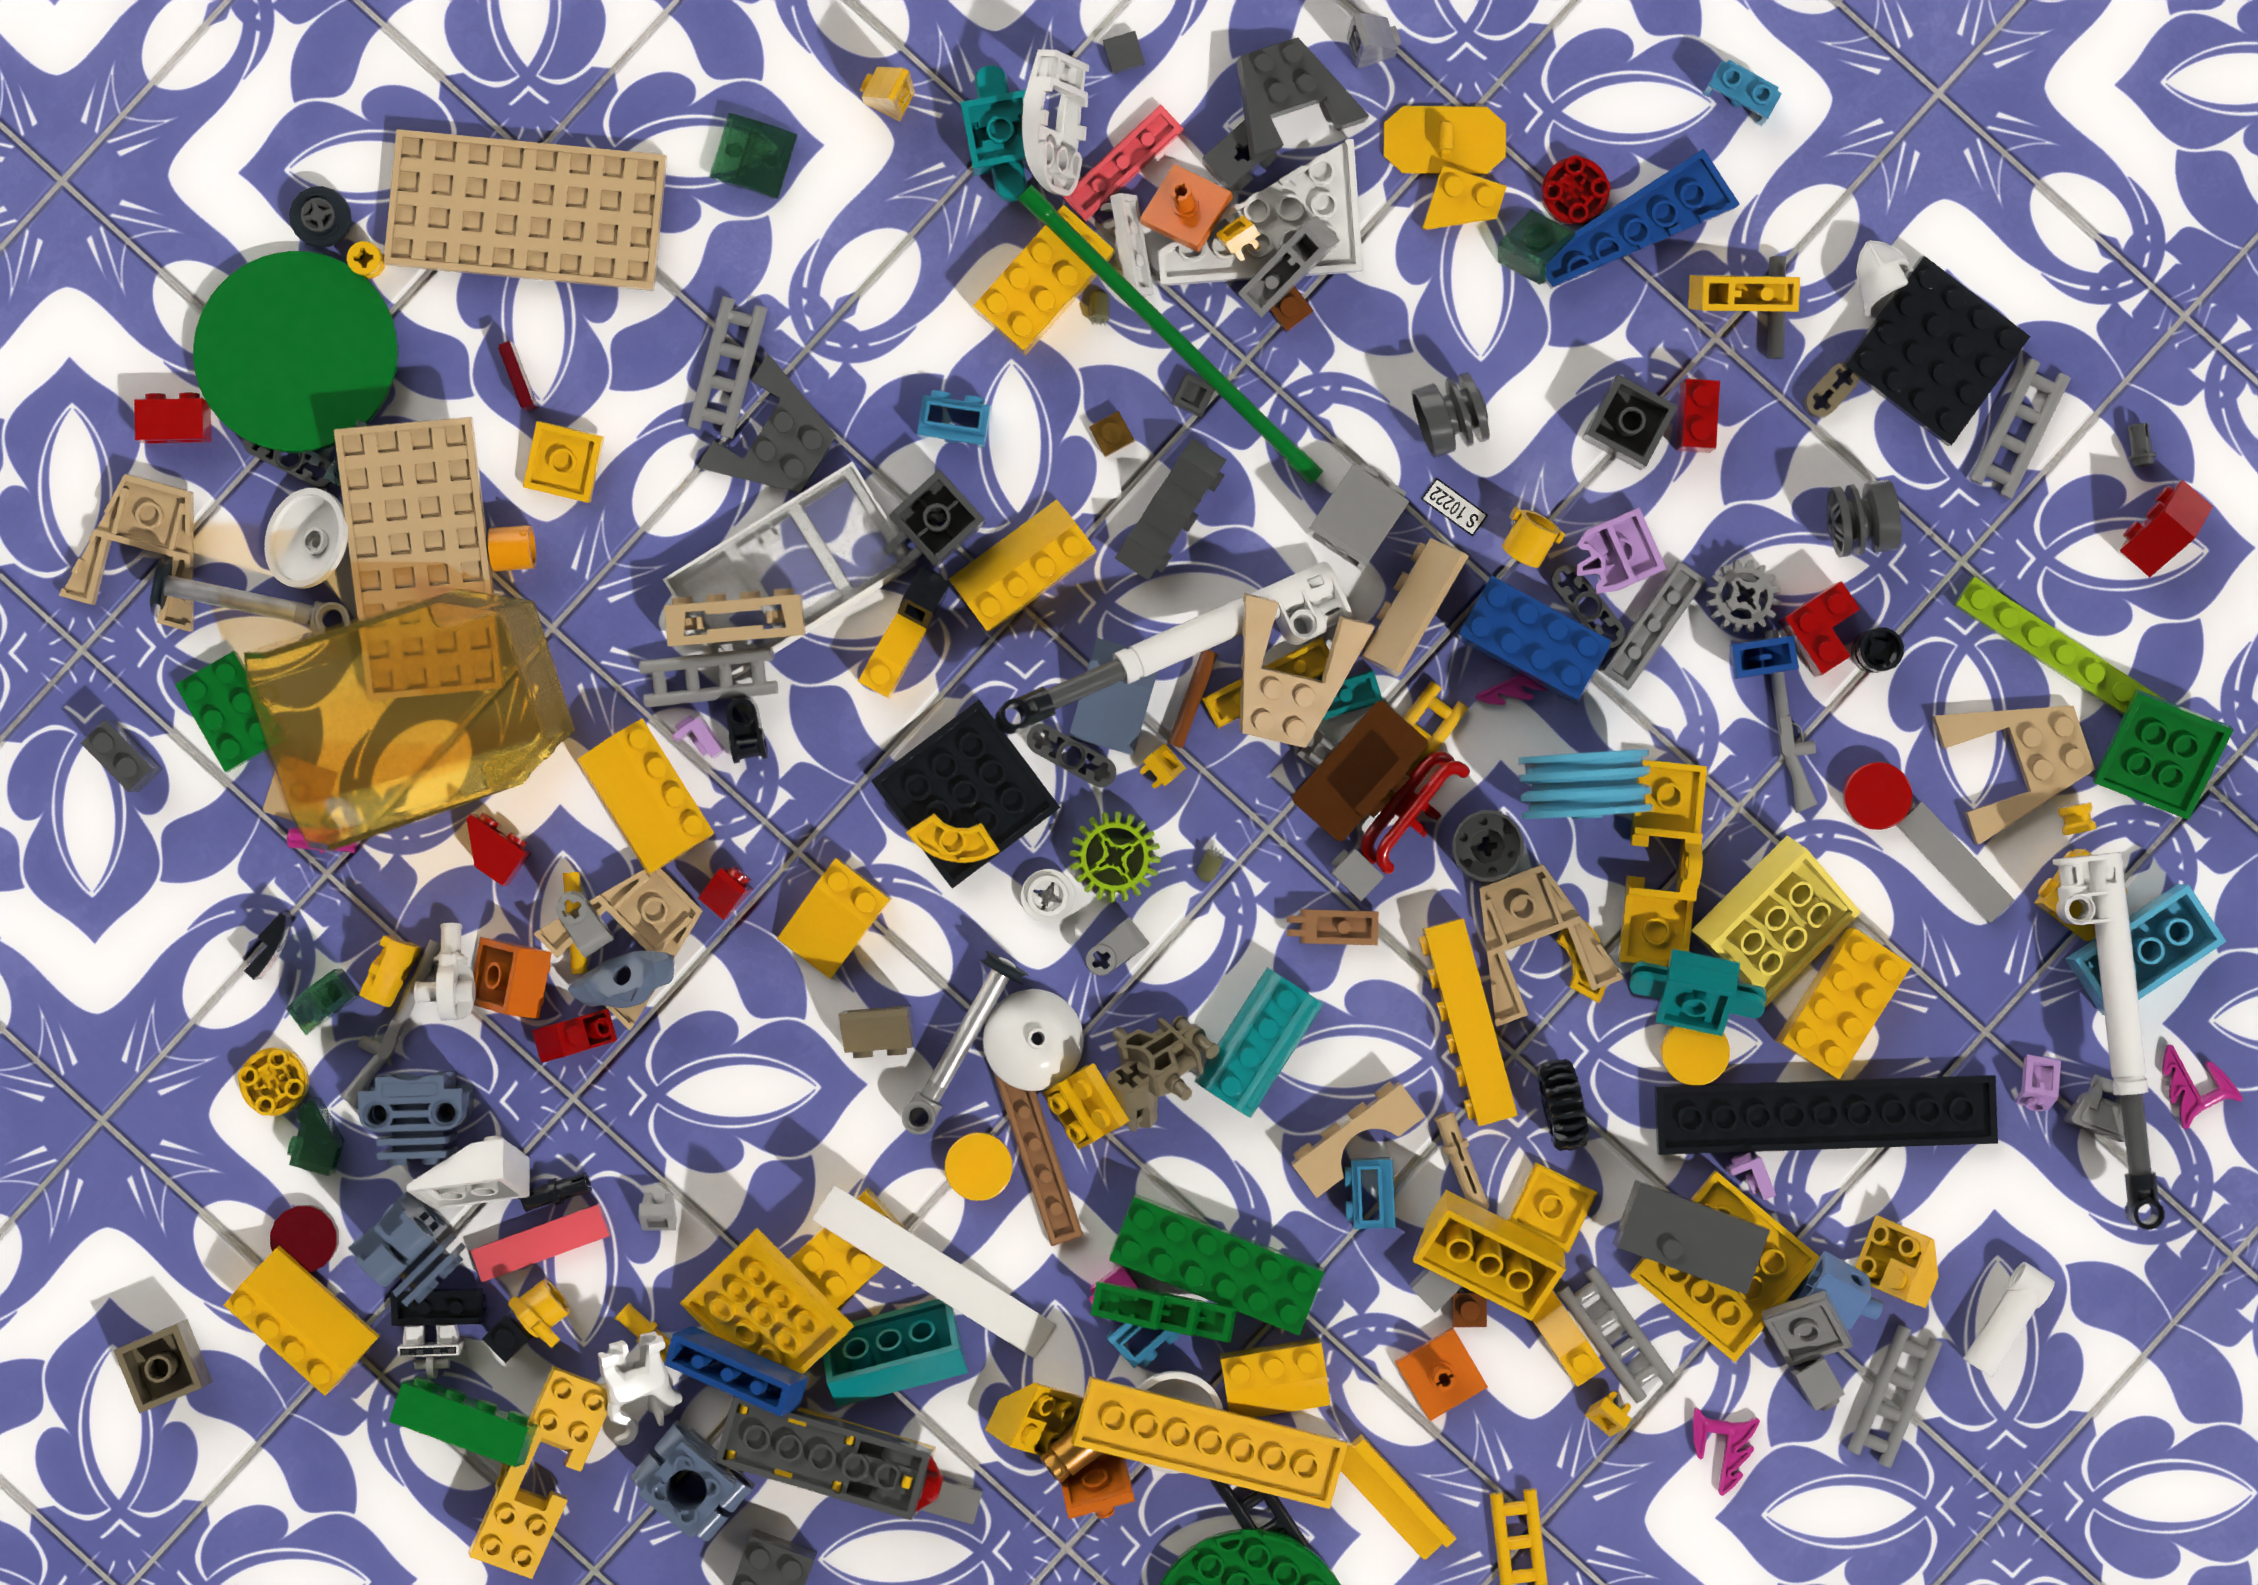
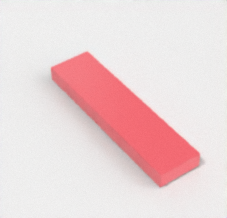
M1160 104L1078 181L1071 195L1062 196V198L1086 223L1101 209L1103 204L1110 200L1111 195L1117 194L1176 139L1184 131V128Z
M599 1203L470 1251L481 1282H485L609 1237L611 1234Z

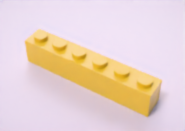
M1464 918L1422 928L1424 936L1418 937L1423 957L1429 956L1432 969L1427 970L1432 989L1438 988L1442 1000L1436 1003L1441 1022H1448L1451 1034L1445 1035L1450 1055L1456 1054L1460 1067L1454 1068L1459 1087L1465 1086L1468 1100H1464L1463 1104L1468 1120L1474 1119L1477 1126H1482L1518 1116Z

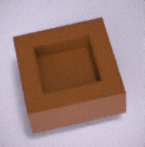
M1295 286L1269 310L1286 333L1314 312Z
M1456 1292L1452 1296V1327H1487V1299L1474 1292Z

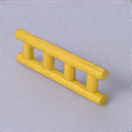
M1430 681L1403 717L1428 741L1427 748L1406 772L1408 776L1424 757L1438 751L1469 709L1460 701L1453 708H1450L1436 696L1442 688L1433 681ZM1427 708L1444 719L1433 735H1430L1416 724ZM1393 789L1390 790L1383 800L1388 803L1396 792Z
M1524 1489V1501L1504 1503L1502 1492L1489 1494L1500 1585H1514L1526 1582H1534V1585H1548L1537 1489ZM1526 1514L1528 1534L1508 1537L1506 1516ZM1530 1548L1532 1568L1512 1570L1510 1550Z

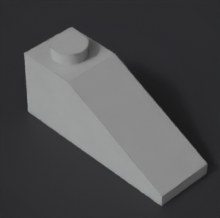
M1360 12L1353 14L1347 40L1356 68H1363L1395 57L1398 51L1397 46L1401 45L1396 26L1390 27L1387 17Z
M1316 216L1306 222L1238 294L1262 318L1340 240Z

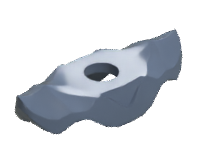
M659 951L630 952L604 961L601 965L588 971L581 978L573 982L568 990L576 1000L591 1007L599 1005L616 1008L636 1006L649 999L655 989L672 981L675 958L673 954ZM629 967L631 970L629 981L624 985H619L617 983L618 972L622 968Z

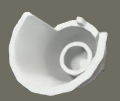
M1867 241L1858 257L1856 274L1863 300L1864 316L1867 318H1877L1895 291L1907 285L1908 280L1904 273L1907 270L1909 272L1914 271L1905 255L1885 242Z

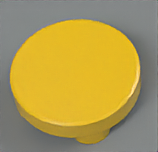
M1671 1026L1668 1029L1659 1048L1662 1063L1667 1072L1677 1081L1691 1086L1706 1085L1716 1080L1725 1071L1730 1057L1729 1042L1724 1033L1723 1036L1676 1026Z
M273 1047L256 1052L245 1062L238 1073L239 1087L243 1099L253 1110L261 1115L277 1116L294 1110L302 1103L309 1088V1074L304 1062L295 1053L284 1048Z
M972 1132L962 1136L951 1146L945 1159V1174L948 1183L956 1193L969 1200L983 1201L997 1196L1005 1189L1012 1175L1013 1160L1009 1149L999 1138L989 1133Z

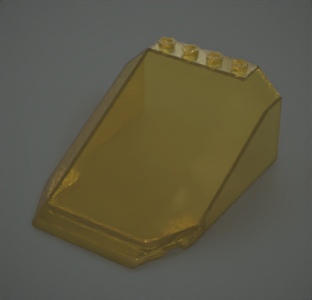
M457 589L244 652L247 686L289 812L308 847L332 851L522 785L530 777V774L554 753L556 747L575 731L535 603L531 600Z

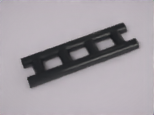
M1209 1479L1242 1529L1255 1528L1273 1532L1283 1529L1287 1536L1312 1549L1278 1496L1254 1490L1239 1500L1229 1484ZM1265 1501L1275 1518L1258 1528L1247 1511Z

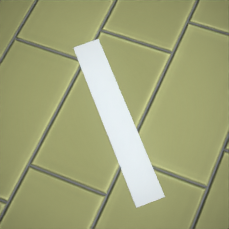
M836 1185L833 1186L812 1217L813 1221L1033 1358L1056 1326L1052 1321Z

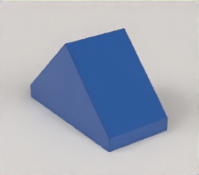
M1794 635L1729 645L1735 679L1799 669Z

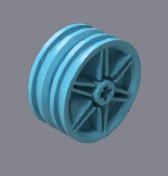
M1649 749L1519 757L1518 764H1525L1526 774L1519 775V781L1524 784H1532V791H1527L1520 795L1521 802H1528V811L1521 812L1522 819L1562 817L1587 819L1601 818L1603 815L1653 811V804L1645 803V794H1652L1651 786L1639 784V777H1644L1650 773V766H1643L1642 756H1649Z

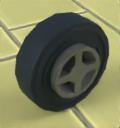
M324 186L310 187L300 192L293 200L289 211L290 225L295 235L307 245L317 248L331 247L341 242L347 235L352 222L351 209L345 198L334 189Z

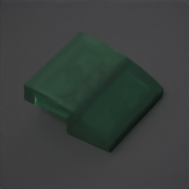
M728 113L709 178L739 189L744 188L772 199H778L798 134L751 118Z

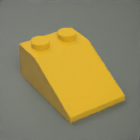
M835 858L777 939L829 979H832L892 898L840 858Z

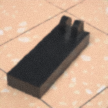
M483 1288L433 1289L422 1302L418 1303L414 1299L407 1307L402 1301L413 1290H403L397 1297L392 1291L390 1292L391 1326L484 1323L486 1307H483V1302L486 1301V1297L483 1294Z

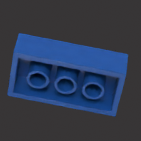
M1494 576L1490 577L1458 633L1460 642L1575 705L1579 704L1608 653L1612 642Z

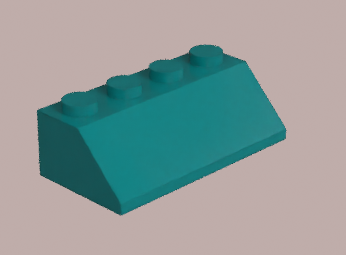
M940 1299L852 1321L851 1323L854 1327L823 1355L826 1381L836 1407L968 1373L964 1347L954 1309Z

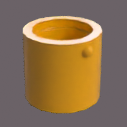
M531 525L489 528L488 553L491 568L494 572L535 569L536 543Z

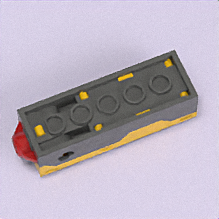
M735 1396L732 1398L714 1462L908 1520H913L919 1510L938 1499L944 1479L933 1458L936 1446L802 1407L780 1417Z

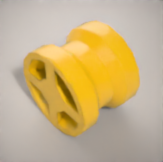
M357 242L350 247L347 253L348 266L353 272L363 275L366 279L378 277L385 268V264H383L384 254L370 242Z
M2092 802L2057 809L2058 815L2064 821V826L2062 827L2063 836L2097 829L2096 822L2091 819L2090 814L2093 809Z

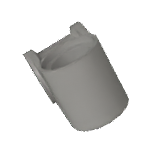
M568 891L560 897L556 906L557 915L568 930L572 941L585 958L614 940L605 922L594 911L582 893ZM566 900H570L572 903L578 901L581 904L578 908V915H575L573 912L567 914L564 912L567 906Z
M1128 917L1090 949L1086 957V965L1093 974L1105 976L1123 962L1129 961L1150 943L1131 918ZM1097 951L1101 955L1108 953L1110 956L1107 960L1109 967L1105 970L1101 966L1095 968L1092 965L1095 961L1093 954Z

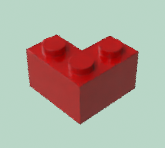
M2181 480L2174 488L2169 485L2166 486L2155 498L2157 503L2146 513L2147 519L2142 524L2138 521L2134 522L2123 534L2126 540L2119 551L2149 578L2196 538L2213 508L2207 500L2184 480Z
M1840 581L1817 594L1778 620L1787 636L1794 635L1797 651L1814 677H1817L1851 657L1832 628L1859 611L1860 608L1843 582Z

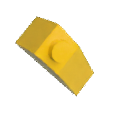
M877 67L873 75L870 73L866 75L860 87V92L863 93L862 100L864 104L898 122L901 121L915 94L910 72L904 68Z
M1689 275L1688 309L1700 311L1799 312L1800 277Z
M897 613L874 650L858 682L891 699L928 628L926 629Z
M1552 1290L1532 1321L1572 1382L1579 1387L1606 1368Z

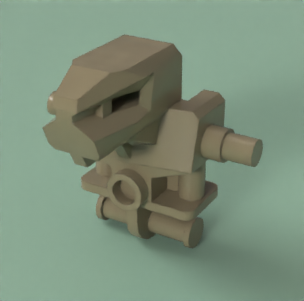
M1184 1015L1177 1016L1173 1020L1172 1026L1162 1017L1157 1020L1158 1030L1153 1033L1140 1029L1128 1033L1122 1027H1117L1112 1033V1037L1117 1041L1121 1066L1108 1073L1107 1083L1130 1120L1124 1125L1132 1132H1136L1140 1127L1151 1128L1157 1122L1158 1097L1173 1093L1183 1101H1186L1192 1096V1090L1180 1077L1190 1070L1198 1076L1203 1073L1199 1050L1204 1053L1207 1059L1214 1058L1219 1052V1046L1206 1038L1204 1029L1197 1024L1189 1023Z

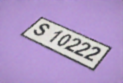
M1438 478L1434 480L1421 498V500L1472 537L1488 516V514Z

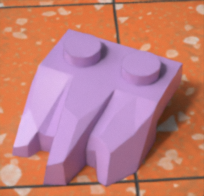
M1640 507L1586 530L1577 544L1580 549L1589 551L1591 556L1577 564L1576 575L1598 574L1600 581L1595 585L1596 594L1618 591L1667 569Z

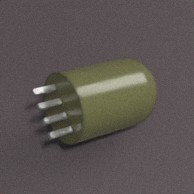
M1101 290L1094 291L1089 297V320L1092 322V325L1100 323V326H1102V323H1104V326H1106V322L1109 320V296Z
M1213 845L1211 849L1206 850L1197 868V876L1204 882H1211L1216 878L1225 860L1223 856L1225 852L1223 851L1220 854L1221 849L1217 852V847L1215 850H1212Z

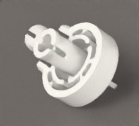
M443 923L440 924L441 953L434 957V962L439 964L436 982H415L414 1000L415 1003L437 1002L438 1015L441 1021L460 1020L469 1016L473 1010L476 997L474 974L471 968L467 966L468 958L461 953L462 924Z

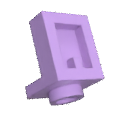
M690 715L675 726L677 732L671 736L675 742H680L694 733L696 737L692 739V742L703 756L709 754L711 758H716L726 751L703 717L694 719Z
M2027 1054L2023 1061L2022 1089L2016 1097V1104L2026 1106L2027 1109L2032 1111L2049 1110L2059 1098L2061 1061Z
M1750 1152L1742 1153L1731 1158L1733 1164L1725 1166L1728 1174L1731 1176L1749 1171V1174L1745 1176V1180L1752 1195L1757 1193L1758 1197L1762 1200L1776 1196L1763 1160L1757 1154L1752 1156Z

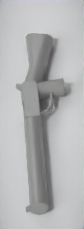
M1778 629L1761 631L1762 634H1765V640L1779 638ZM1784 672L1770 674L1781 754L1777 761L1784 760L1790 772L1795 811L1798 813L1818 804L1798 758L1801 755L1815 754L1816 745L1814 740L1804 741L1802 728L1797 723H1792L1789 714ZM1792 725H1796L1799 728L1801 742L1795 743Z
M430 939L390 1024L379 1026L373 1039L363 1035L358 1043V1048L374 1056L341 1094V1097L357 1110L358 1091H368L373 1077L385 1063L392 1066L391 1057L415 1005L414 984L417 981L426 982L434 964V957L439 954L441 949V943ZM389 1026L382 1042L376 1041L375 1038L380 1028Z

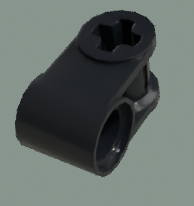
M742 697L732 700L726 708V718L729 729L730 750L734 764L740 763L741 759L761 756L762 759L768 758L767 742L761 724L758 705L750 698ZM740 703L747 704L751 709V717L747 722H740L734 716V709ZM756 744L755 747L744 749L741 747L742 745Z

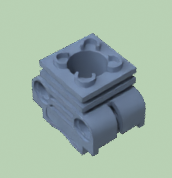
M439 1071L427 1076H415L406 1072L387 1073L385 1076L375 1077V1087H371V1091H358V1111L360 1123L365 1129L371 1132H392V1134L376 1139L377 1146H392L378 1152L377 1160H387V1165L399 1166L407 1165V1161L422 1159L423 1165H433L441 1163L449 1158V1156L458 1152V1145L443 1146V1144L458 1139V1132H443V1130L455 1128L470 1120L474 1111V1085L457 1084L456 1071ZM448 1103L455 1108L454 1118L447 1113ZM380 1105L386 1110V1120L379 1113Z
M406 1191L383 1213L379 1223L372 1225L347 1249L357 1257L354 1262L380 1286L388 1287L399 1276L403 1281L392 1293L397 1297L409 1286L413 1291L402 1301L407 1307L414 1299L418 1303L422 1302L439 1284L435 1278L439 1275L444 1280L464 1260L459 1254L466 1246L461 1242L449 1253L446 1248L457 1237L451 1233L440 1244L436 1238L447 1228L445 1221L433 1208Z
M676 1420L654 1447L656 1452L653 1449L632 1473L631 1479L641 1489L638 1495L690 1539L695 1534L708 1542L730 1517L731 1514L729 1512H734L750 1493L755 1483L742 1474L743 1471L714 1463L718 1450L694 1429L691 1428L689 1430L680 1421ZM684 1469L699 1473L706 1483L707 1493L700 1497H689L683 1494L677 1487L675 1473Z

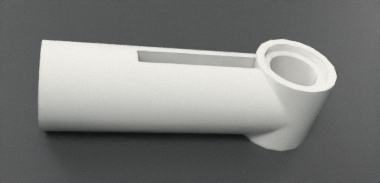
M2022 1262L2012 1273L2006 1286V1292L1963 1359L1992 1377L2034 1311L2042 1306L2050 1296L2055 1281L2027 1262Z

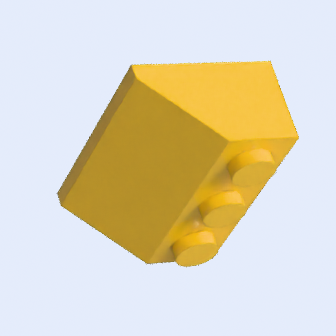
M1320 1337L1220 1353L1229 1412L1255 1418L1331 1405Z

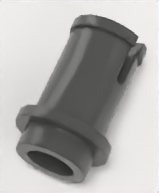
M2149 423L2127 426L2132 455L2128 457L2129 461L2133 462V467L2153 465V458L2157 456L2155 452H2152Z

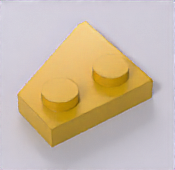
M1443 165L1422 229L1432 230L1497 219L1507 186Z

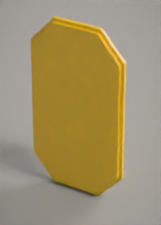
M1402 106L1384 122V157L1402 174H1439L1443 165L1468 174H1487L1506 158V123L1488 107Z

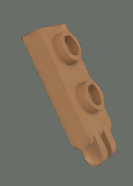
M1300 909V916H1287V923H1300V929H1286V936H1300V943L1378 945L1379 911Z

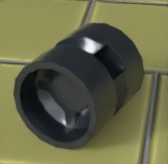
M1878 627L1860 633L1854 639L1851 646V657L1854 664L1860 670L1867 673H1880L1893 669L1901 662L1904 655V644L1901 637L1894 630L1887 627Z

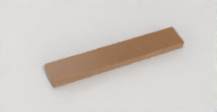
M994 1073L1050 1245L1054 1246L1082 1237L1083 1232L1036 1091L1014 1088L1002 1081Z

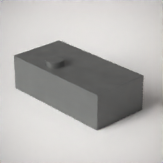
M1635 1179L1612 1244L1622 1250L1747 1295L1770 1230L1762 1225Z

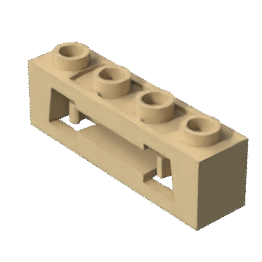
M794 588L775 589L774 596L761 597L760 591L740 592V599L727 600L726 594L706 595V602L693 603L692 597L672 598V605L664 606L668 646L806 635L802 594L795 595ZM781 604L782 610L766 611L767 624L785 622L786 628L765 629V625L707 629V634L687 636V630L705 629L704 617L688 618V612L705 611L706 615L763 610V606Z

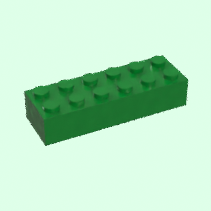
M1136 1193L1133 1194L1109 1255V1261L1215 1303L1235 1307L1240 1313L1300 1336L1325 1273L1320 1266Z

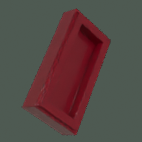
M511 341L499 344L498 350L520 407L527 412L538 409L537 401L516 346Z

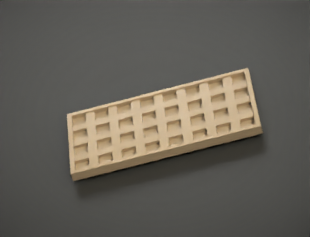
M397 129L383 264L406 268L654 291L667 156L663 154Z
M473 416L334 429L344 515L348 525V547L368 700L503 688L505 681L488 553Z

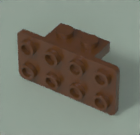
M1377 701L1294 793L1292 801L1332 838L1339 842L1343 841L1369 814L1374 818L1385 807L1387 802L1383 798L1391 789L1397 793L1410 777L1406 772L1427 748L1428 741L1384 701Z

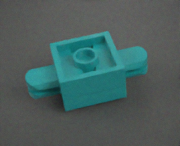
M987 65L982 67L975 76L978 99L960 102L974 176L992 173L996 194L1002 200L1014 202L1027 189L1024 167L1028 166L1025 157L1022 135L1023 99L1026 90L1009 92L1005 72L998 66Z
M1672 949L1667 967L1640 961L1634 964L1631 970L1630 989L1632 993L1658 998L1655 1021L1657 1023L1723 1036L1730 1014L1756 1019L1765 1012V989L1761 986L1738 982L1739 962Z

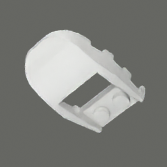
M1038 49L1023 99L1022 135L1025 157L1033 176L1045 190L1055 195L1069 196L1075 190L1081 172L1083 159L1080 153L1077 152L1079 141H1086L1087 127L1081 126V107L1088 108V92L1084 91L1085 73L1089 72V65L1058 50ZM1052 89L1061 93L1055 131L1045 127L1048 126L1049 111L1043 110L1046 92H1052Z

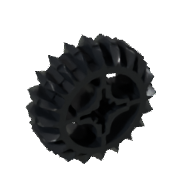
M1555 1059L1548 1061V1063L1540 1064L1537 1073L1539 1091L1548 1131L1554 1147L1559 1151L1577 1150L1578 1147L1586 1146L1589 1139L1588 1120L1581 1087L1573 1064L1567 1059Z

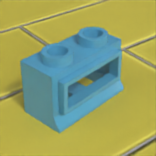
M1728 60L1727 62L1722 61L1718 65L1703 95L1709 97L1712 90L1730 98L1732 107L1740 108L1744 106L1760 115L1756 124L1762 126L1771 115L1782 93L1778 91V86Z
M932 390L931 396L923 395L917 430L918 438H938L958 444V442L978 445V448L985 449L991 406L984 404V398L965 396L964 401L951 399V393ZM930 405L979 412L978 429L928 421Z
M1390 1157L1350 1159V1167H1344L1345 1188L1351 1187V1201H1345L1346 1222L1352 1221L1354 1229L1395 1228L1393 1160ZM1377 1169L1379 1219L1363 1220L1361 1170Z
M1123 1323L1115 1331L1111 1330L1107 1334V1340L1135 1368L1139 1364L1146 1367L1159 1355L1155 1350L1164 1341L1169 1345L1172 1344L1182 1334L1163 1330L1135 1356L1124 1344L1142 1328L1141 1326Z

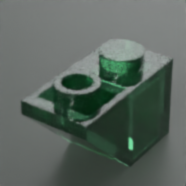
M342 968L333 969L303 991L286 1009L303 1033L308 1035L358 999L360 992Z
M313 1097L308 1099L307 1103H302L298 1111L297 1122L301 1124L297 1136L291 1138L288 1146L287 1155L291 1156L289 1165L330 1176L336 1173L345 1140L323 1100Z

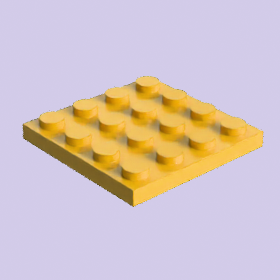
M1714 1170L1690 1200L1754 1222L1770 1230L1747 1295L1642 1257L1629 1275L1733 1362H1736L1766 1326L1762 1320V1310L1784 1304L1810 1273L1820 1256Z
M758 1228L680 1302L708 1333L801 1374L806 1372L854 1327Z

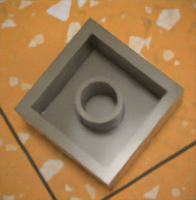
M188 1319L113 1350L139 1414L201 1389L213 1382Z

